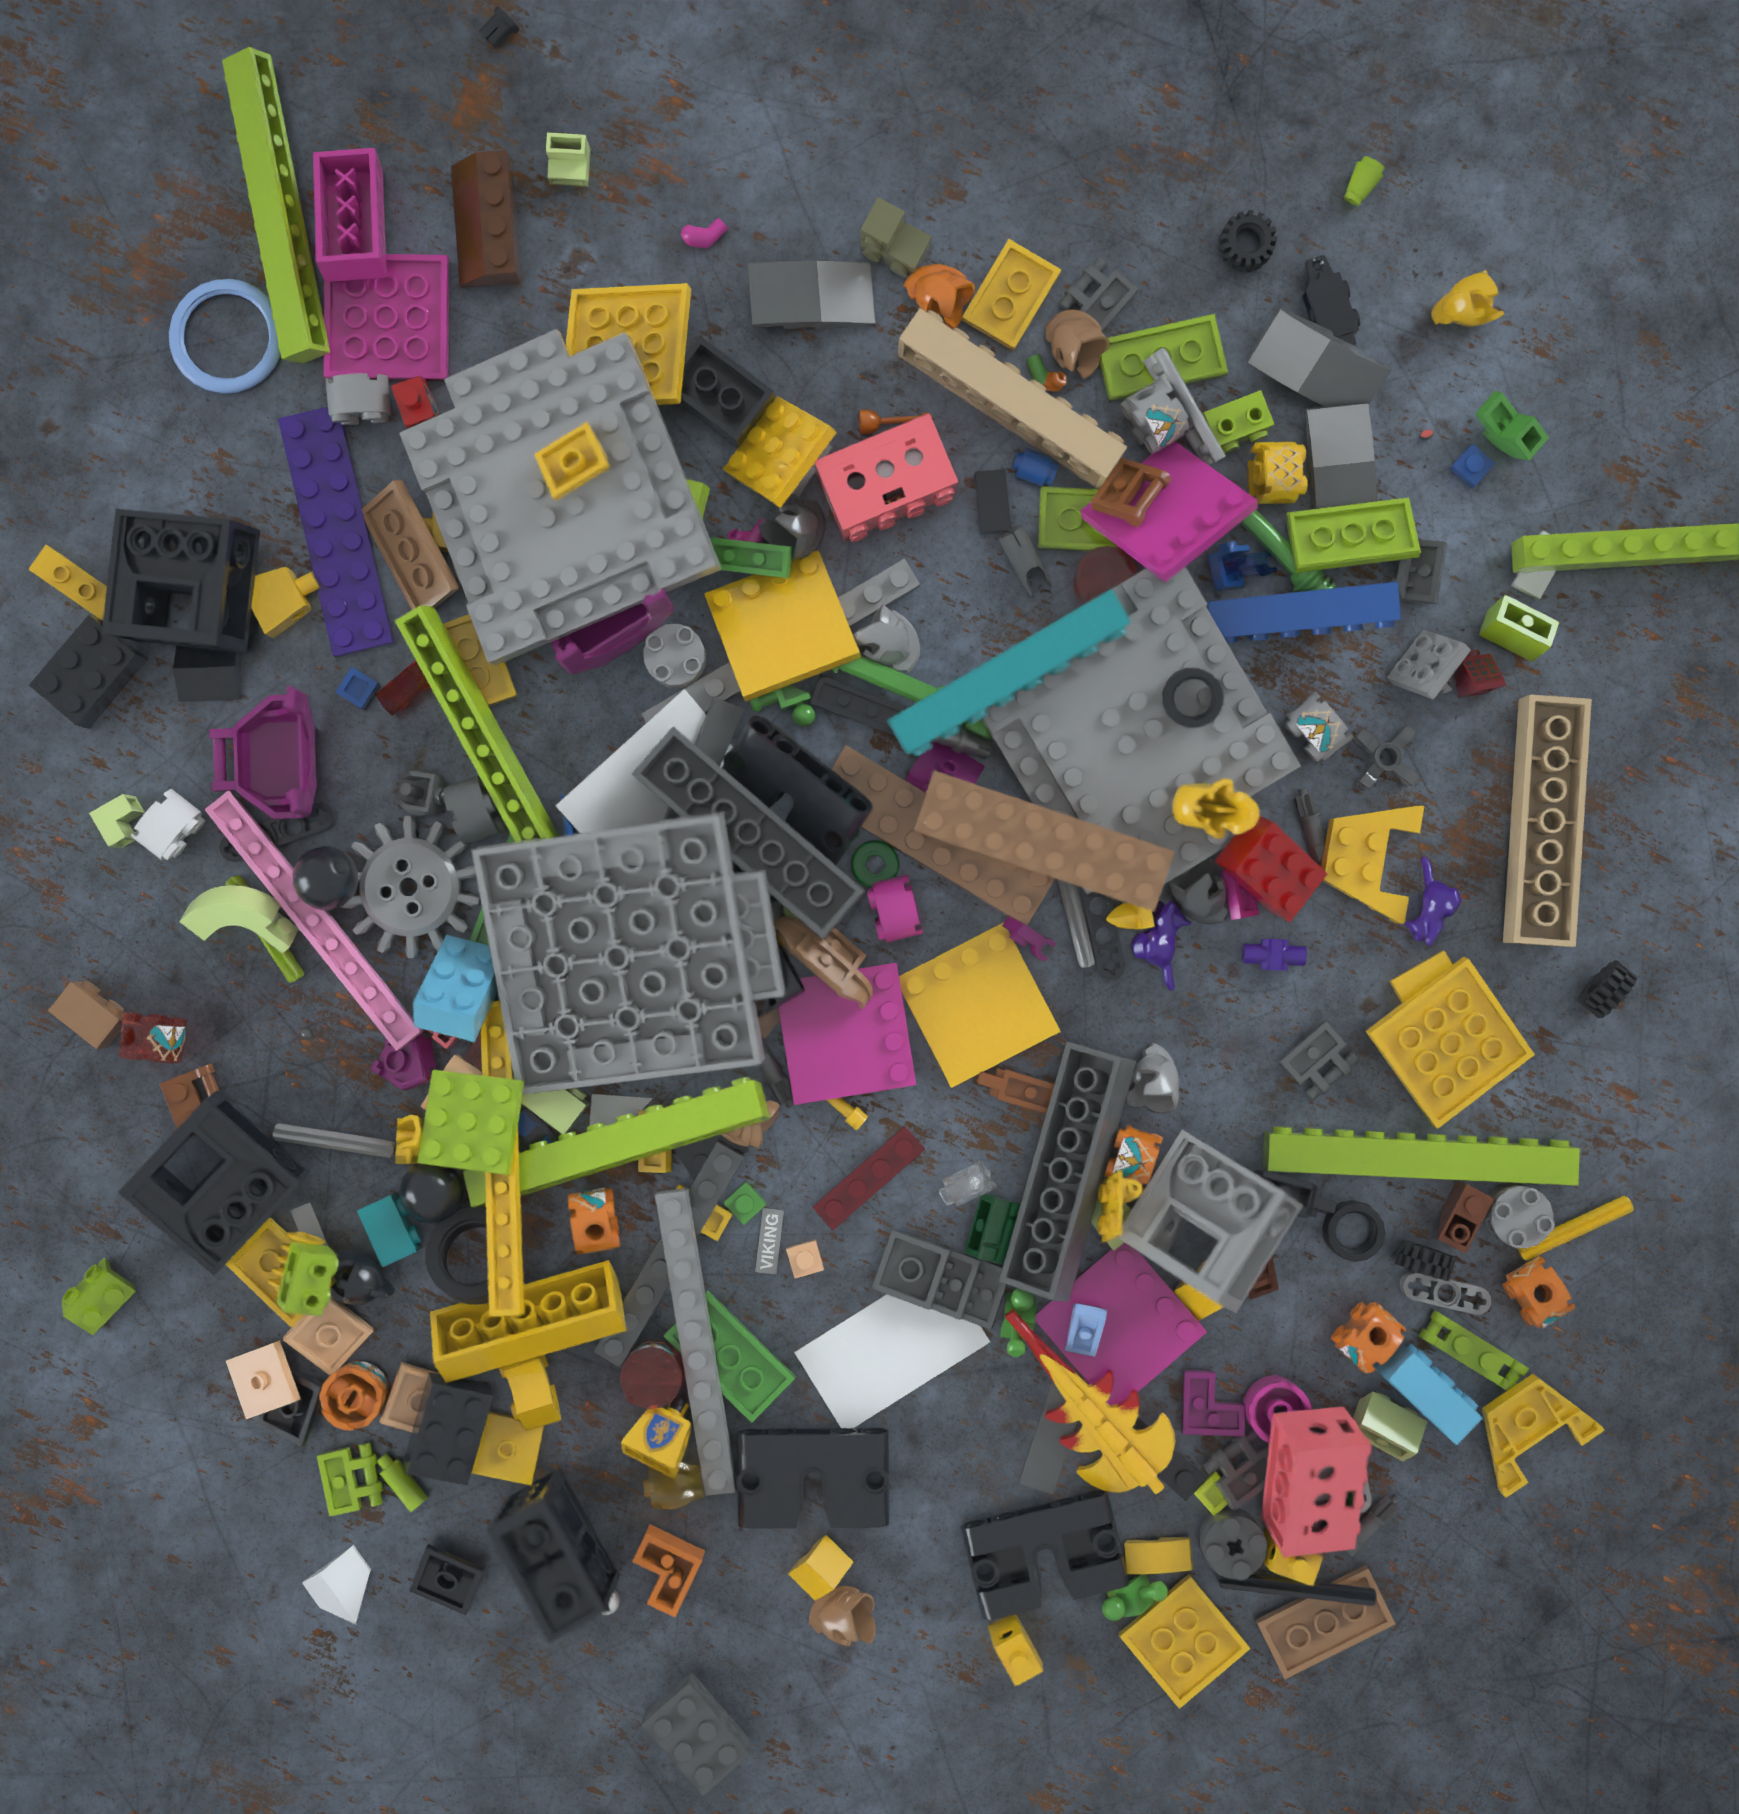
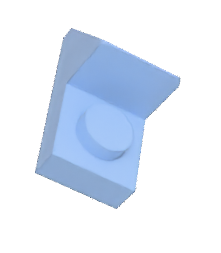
M1075 1303L1073 1305L1065 1351L1095 1357L1105 1324L1107 1310Z

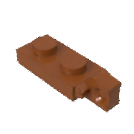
M997 1068L995 1075L980 1071L976 1080L977 1084L990 1087L989 1095L995 1096L998 1100L1045 1114L1047 1113L1055 1083Z

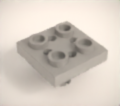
M1423 629L1400 661L1396 663L1387 679L1395 686L1434 699L1439 692L1448 693L1452 690L1447 681L1452 686L1456 685V680L1452 675L1471 650L1463 642Z

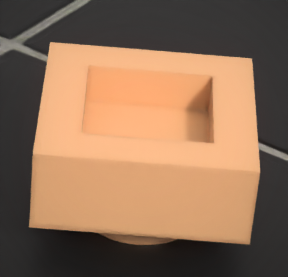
M816 1239L786 1247L794 1279L824 1270Z

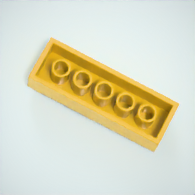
M607 1260L524 1284V1315L489 1317V1303L478 1305L458 1303L431 1311L433 1361L445 1382L448 1383L627 1331L620 1282L610 1261Z

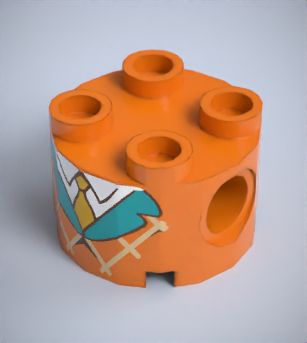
M1127 1125L1126 1129L1120 1128L1114 1147L1118 1148L1119 1152L1117 1158H1110L1104 1177L1108 1178L1119 1171H1123V1179L1137 1180L1142 1186L1143 1193L1146 1186L1142 1184L1148 1185L1160 1148L1154 1144L1161 1145L1163 1136L1140 1131L1131 1125Z
M604 1187L568 1193L569 1210H571V1229L577 1255L620 1247L618 1218L617 1215L615 1216L613 1189Z
M1537 1256L1507 1274V1281L1502 1283V1286L1507 1295L1512 1300L1516 1298L1522 1307L1519 1313L1529 1327L1534 1325L1543 1329L1572 1312L1575 1306L1572 1303H1567L1572 1298L1551 1266L1545 1269L1542 1264L1546 1260ZM1535 1287H1538L1541 1291V1299L1539 1301L1534 1297Z
M1376 1301L1365 1305L1363 1302L1358 1303L1350 1312L1352 1318L1345 1326L1341 1325L1331 1336V1339L1335 1342V1347L1365 1374L1376 1370L1372 1366L1376 1361L1383 1365L1394 1354L1404 1339L1401 1333L1406 1332V1328Z
M351 1361L340 1367L323 1383L319 1394V1400L323 1408L322 1413L325 1419L334 1427L345 1431L369 1425L383 1411L389 1395L390 1382L375 1365L364 1361Z

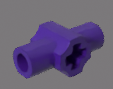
M1261 939L1260 944L1243 943L1242 963L1260 964L1259 969L1287 971L1288 966H1305L1306 946L1289 945V940Z

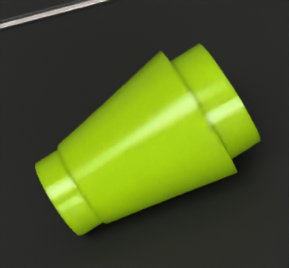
M1363 156L1361 161L1356 162L1344 199L1355 206H1360L1361 202L1364 201L1383 178L1382 172L1385 167L1377 160Z

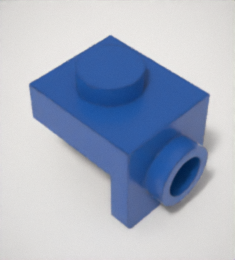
M1236 541L1227 542L1218 546L1219 551L1207 555L1216 591L1236 590L1245 586L1238 556L1249 552V545H1237Z

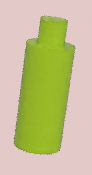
M385 1453L377 1460V1463L383 1469L379 1474L410 1512L428 1498L413 1477L406 1474L405 1467L398 1459L392 1461L388 1454Z

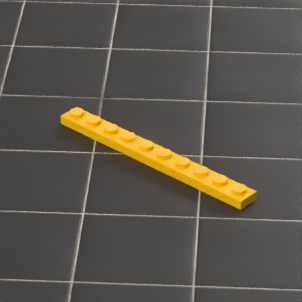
M500 1000L493 1001L481 1027L482 1076L514 1079ZM517 1127L510 1175L485 1172L489 1317L524 1315Z

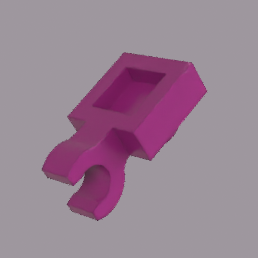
M1010 916L1007 917L1002 927L1012 932L1009 937L1023 947L1029 943L1031 954L1042 961L1048 959L1041 953L1042 947L1045 944L1052 947L1056 946L1052 939L1042 936Z

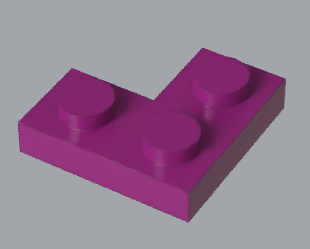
M1183 1370L1181 1433L1190 1435L1245 1436V1404L1215 1402L1216 1373L1204 1370Z

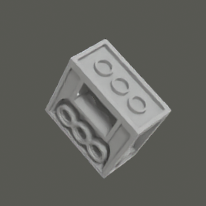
M1181 1130L1123 1223L1122 1235L1118 1238L1214 1302L1237 1313L1303 1205L1186 1131ZM1187 1221L1219 1240L1200 1273L1168 1253Z

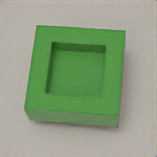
M747 1181L723 1202L743 1225L767 1205L765 1200Z

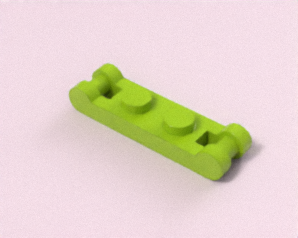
M1436 1310L1430 1316L1432 1320L1426 1329L1423 1328L1418 1335L1506 1391L1514 1387L1521 1375L1525 1376L1530 1369ZM1444 1326L1448 1330L1444 1337L1440 1339L1437 1335ZM1504 1364L1510 1367L1505 1378L1498 1374Z

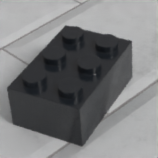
M699 336L685 354L680 405L735 447L739 448L750 430L754 428L766 412L767 407L775 400L774 391L703 337Z
M91 615L85 618L28 685L73 724L89 729L148 660L125 639L102 634L103 621Z
M429 1372L403 1461L406 1474L468 1486L493 1399V1393L489 1384L464 1379L446 1383L440 1374Z

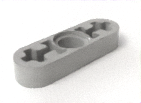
M1414 1271L1405 1273L1400 1280L1402 1293L1414 1301L1475 1315L1487 1312L1491 1306L1489 1292L1478 1285L1453 1279L1443 1281ZM1416 1278H1418L1419 1283L1429 1286L1430 1298H1427L1429 1292L1421 1289H1416L1415 1294H1413V1290L1408 1287L1409 1282H1415ZM1444 1284H1449L1453 1288V1296L1448 1301H1441L1437 1295L1439 1287ZM1476 1292H1478L1482 1302L1476 1303L1475 1307H1473V1303L1461 1299V1293L1475 1296Z

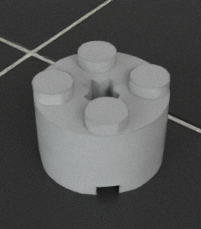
M344 374L333 376V380L330 378L325 379L329 418H332V422L341 423L344 426L359 425V419L371 420V423L389 422V416L392 415L387 375L377 374V380H370L368 374Z

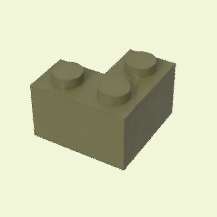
M877 197L860 229V250L863 251L865 257L877 263L881 260L890 265V269L894 273L906 277V275L910 276L911 273H915L916 269L920 268L931 247L932 236L906 223L905 211Z

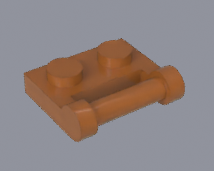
M1121 458L1091 500L1092 509L1124 519L1130 525L1139 527L1145 520L1146 511L1161 489H1165L1168 486L1171 477L1162 469ZM1145 481L1151 482L1135 507L1130 506V502Z
M212 1063L159 1084L177 1129L203 1102L195 1082L196 1079L201 1078L208 1097L215 1091H219L213 1076L215 1070Z

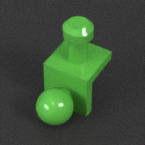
M792 685L749 700L755 712L763 711L762 707L776 702L780 703L783 712L794 708L792 713L793 721L801 727L811 725L815 719L814 709L806 704L811 701L809 692H804Z
M1019 1288L1015 1289L1012 1295L1006 1294L1004 1319L1000 1331V1337L1011 1338V1341L1007 1344V1352L1013 1357L1024 1355L1026 1345L1023 1342L1024 1339L1007 1321L1005 1315L1014 1309L1032 1331L1034 1330L1037 1298H1034L1033 1293Z
M1137 1574L1126 1587L1107 1592L1109 1598L1102 1605L1103 1615L1110 1621H1118L1122 1617L1141 1615L1155 1601L1166 1599L1167 1587L1162 1581L1150 1584L1146 1574Z

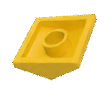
M585 422L534 454L555 501L610 468L607 454L588 422Z

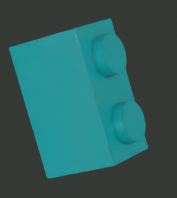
M398 1192L357 1210L382 1267L423 1248L420 1243L423 1242L422 1234L417 1225H412L407 1212L401 1205Z

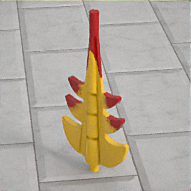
M1014 1309L1010 1310L1005 1315V1318L1027 1343L1066 1400L1062 1405L1047 1410L1045 1418L1062 1424L1073 1423L1078 1420L1082 1423V1427L1075 1433L1061 1436L1059 1443L1077 1452L1100 1450L1103 1454L1094 1463L1079 1466L1076 1471L1077 1474L1090 1485L1103 1491L1120 1493L1138 1486L1148 1485L1155 1494L1161 1492L1164 1485L1156 1476L1168 1466L1176 1443L1174 1429L1167 1416L1161 1413L1153 1425L1146 1429L1135 1430L1133 1425L1140 1411V1400L1136 1390H1131L1129 1396L1122 1402L1109 1405L1106 1401L1114 1385L1112 1370H1107L1105 1375L1098 1381L1088 1385L1031 1330Z

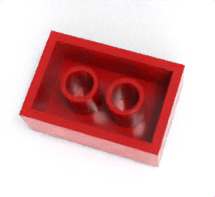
M1260 815L1257 824L1243 833L1235 834L1215 860L1226 873L1265 909L1289 923L1327 876V873L1274 822Z

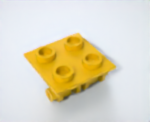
M1119 1171L1104 1179L1098 1188V1201L1102 1203V1215L1098 1217L1097 1230L1098 1234H1101V1243L1122 1235V1205L1139 1197L1142 1193V1186L1137 1180L1123 1179V1171Z

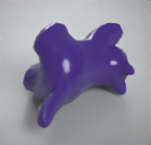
M1424 856L1421 857L1425 884L1422 912L1416 919L1406 921L1404 924L1409 928L1415 941L1425 940V943L1432 947L1444 928V918L1454 915L1459 908L1461 896L1456 888L1448 887L1443 882L1433 878L1432 864Z
M1158 901L1155 911H1152L1155 927L1136 934L1132 940V951L1136 958L1144 959L1151 965L1161 967L1164 983L1170 991H1173L1175 985L1171 961L1175 952L1176 932L1182 926H1188L1192 923L1185 918V915L1173 901H1169L1166 905Z

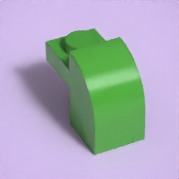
M1494 391L1475 413L1486 429L1483 435L1496 448L1514 458L1530 461L1549 439V436L1535 417L1518 414L1503 392Z

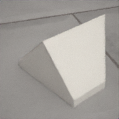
M353 1545L304 1580L302 1584L319 1608L356 1624L371 1569Z

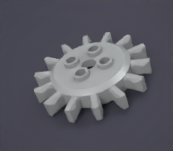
M405 816L403 821V838L393 840L389 828L384 823H378L374 825L375 831L383 846L373 852L365 844L359 842L352 844L351 847L355 853L366 859L367 862L363 871L358 872L360 894L353 896L341 908L353 909L360 905L364 906L368 916L354 927L353 932L356 935L367 933L375 924L384 929V933L378 941L377 951L387 953L392 947L396 935L405 936L407 958H417L419 953V936L428 934L433 947L439 951L444 941L439 929L447 922L457 931L463 933L469 931L470 926L468 923L459 918L455 912L459 903H465L469 906L482 904L479 896L462 893V880L477 877L475 866H468L459 870L454 862V859L462 854L469 844L464 845L459 840L454 842L446 851L438 846V842L444 833V824L436 821L430 828L427 839L422 840L416 837L417 823L415 817ZM401 860H405L408 864L407 869L403 872L398 869V863ZM427 876H432L434 878V885L428 888L425 886L424 880ZM408 878L414 879L417 883V891L412 896H406L401 890L402 882ZM386 886L392 890L389 898H384L382 895V889ZM412 902L418 905V911L415 914H411L408 910V906Z

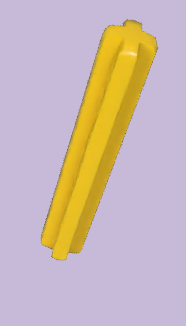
M1619 1197L1555 1227L1548 1234L1547 1238L1538 1245L1526 1249L1517 1248L1522 1259L1530 1260L1633 1212V1204L1628 1197Z

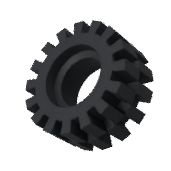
M1248 210L1247 214H1244L1243 211L1238 212L1236 217L1233 215L1228 223L1225 224L1219 237V252H1223L1221 258L1223 261L1226 259L1229 261L1227 266L1230 268L1233 265L1237 266L1236 271L1242 272L1243 268H1246L1247 272H1252L1255 267L1257 270L1260 269L1264 263H1267L1275 249V244L1277 243V236H1274L1276 228L1275 226L1270 227L1272 221L1269 217L1266 220L1262 219L1264 214L1261 212L1257 216L1253 215L1254 210ZM1243 231L1255 233L1259 239L1258 248L1252 252L1241 250L1236 242L1237 235Z
M1614 960L1608 963L1606 967H1603L1599 974L1596 973L1592 981L1588 982L1587 987L1582 990V994L1579 996V1003L1597 1018H1603L1605 1015L1610 1014L1613 1008L1616 1009L1621 1001L1625 1000V996L1635 986L1637 977L1619 961Z
M1401 1239L1394 1264L1426 1276L1449 1281L1456 1257Z

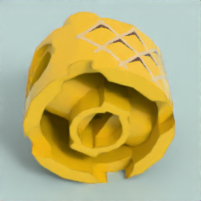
M1256 442L1252 446L1250 453H1255L1254 460H1248L1247 484L1249 494L1256 496L1257 504L1295 503L1299 494L1306 493L1307 478L1303 475V463L1306 458L1304 445H1297L1296 442Z

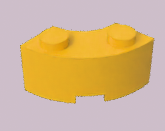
M545 1355L499 1368L502 1378H507L514 1402H511V1411L515 1421L520 1420L526 1431L561 1420L555 1385H550L545 1367L549 1366Z

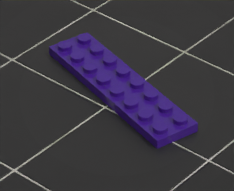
M328 407L278 418L314 576L320 586L318 595L333 657L337 658L395 644L369 529L361 511L363 503L345 426L341 423L332 422V418H329Z

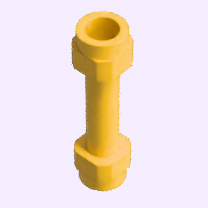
M842 1097L826 1100L846 1117L845 1122L856 1131L868 1118L857 1106L854 1109Z

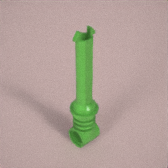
M1257 510L1240 522L1291 575L1290 582L1294 585L1292 588L1294 592L1333 589L1336 584L1334 582L1329 583L1330 578L1328 576L1326 578L1323 577L1325 575L1323 570L1296 573L1291 545Z
M864 656L832 668L836 674L838 669L916 703L945 687L943 685L937 688ZM982 719L970 724L967 720L962 722L965 724L964 729L989 740L993 739Z

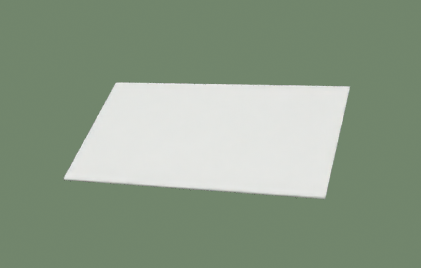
M683 689L565 796L556 807L579 833L660 822L665 816L668 805L637 780L632 773L672 727H675L695 744L706 714L688 692ZM729 744L726 753L733 748L731 744Z
M886 1294L794 1353L841 1428H854L990 1343V1340L981 1326L963 1319L959 1320L932 1309L927 1310Z

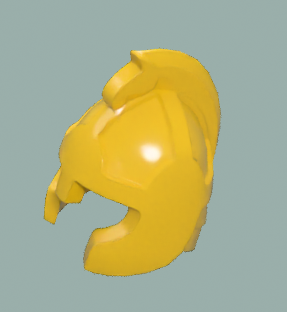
M1487 271L1474 273L1455 284L1451 291L1434 305L1431 312L1434 323L1450 324L1453 322L1467 327H1474L1504 316V311L1492 308L1494 297L1499 293L1494 281L1488 276Z

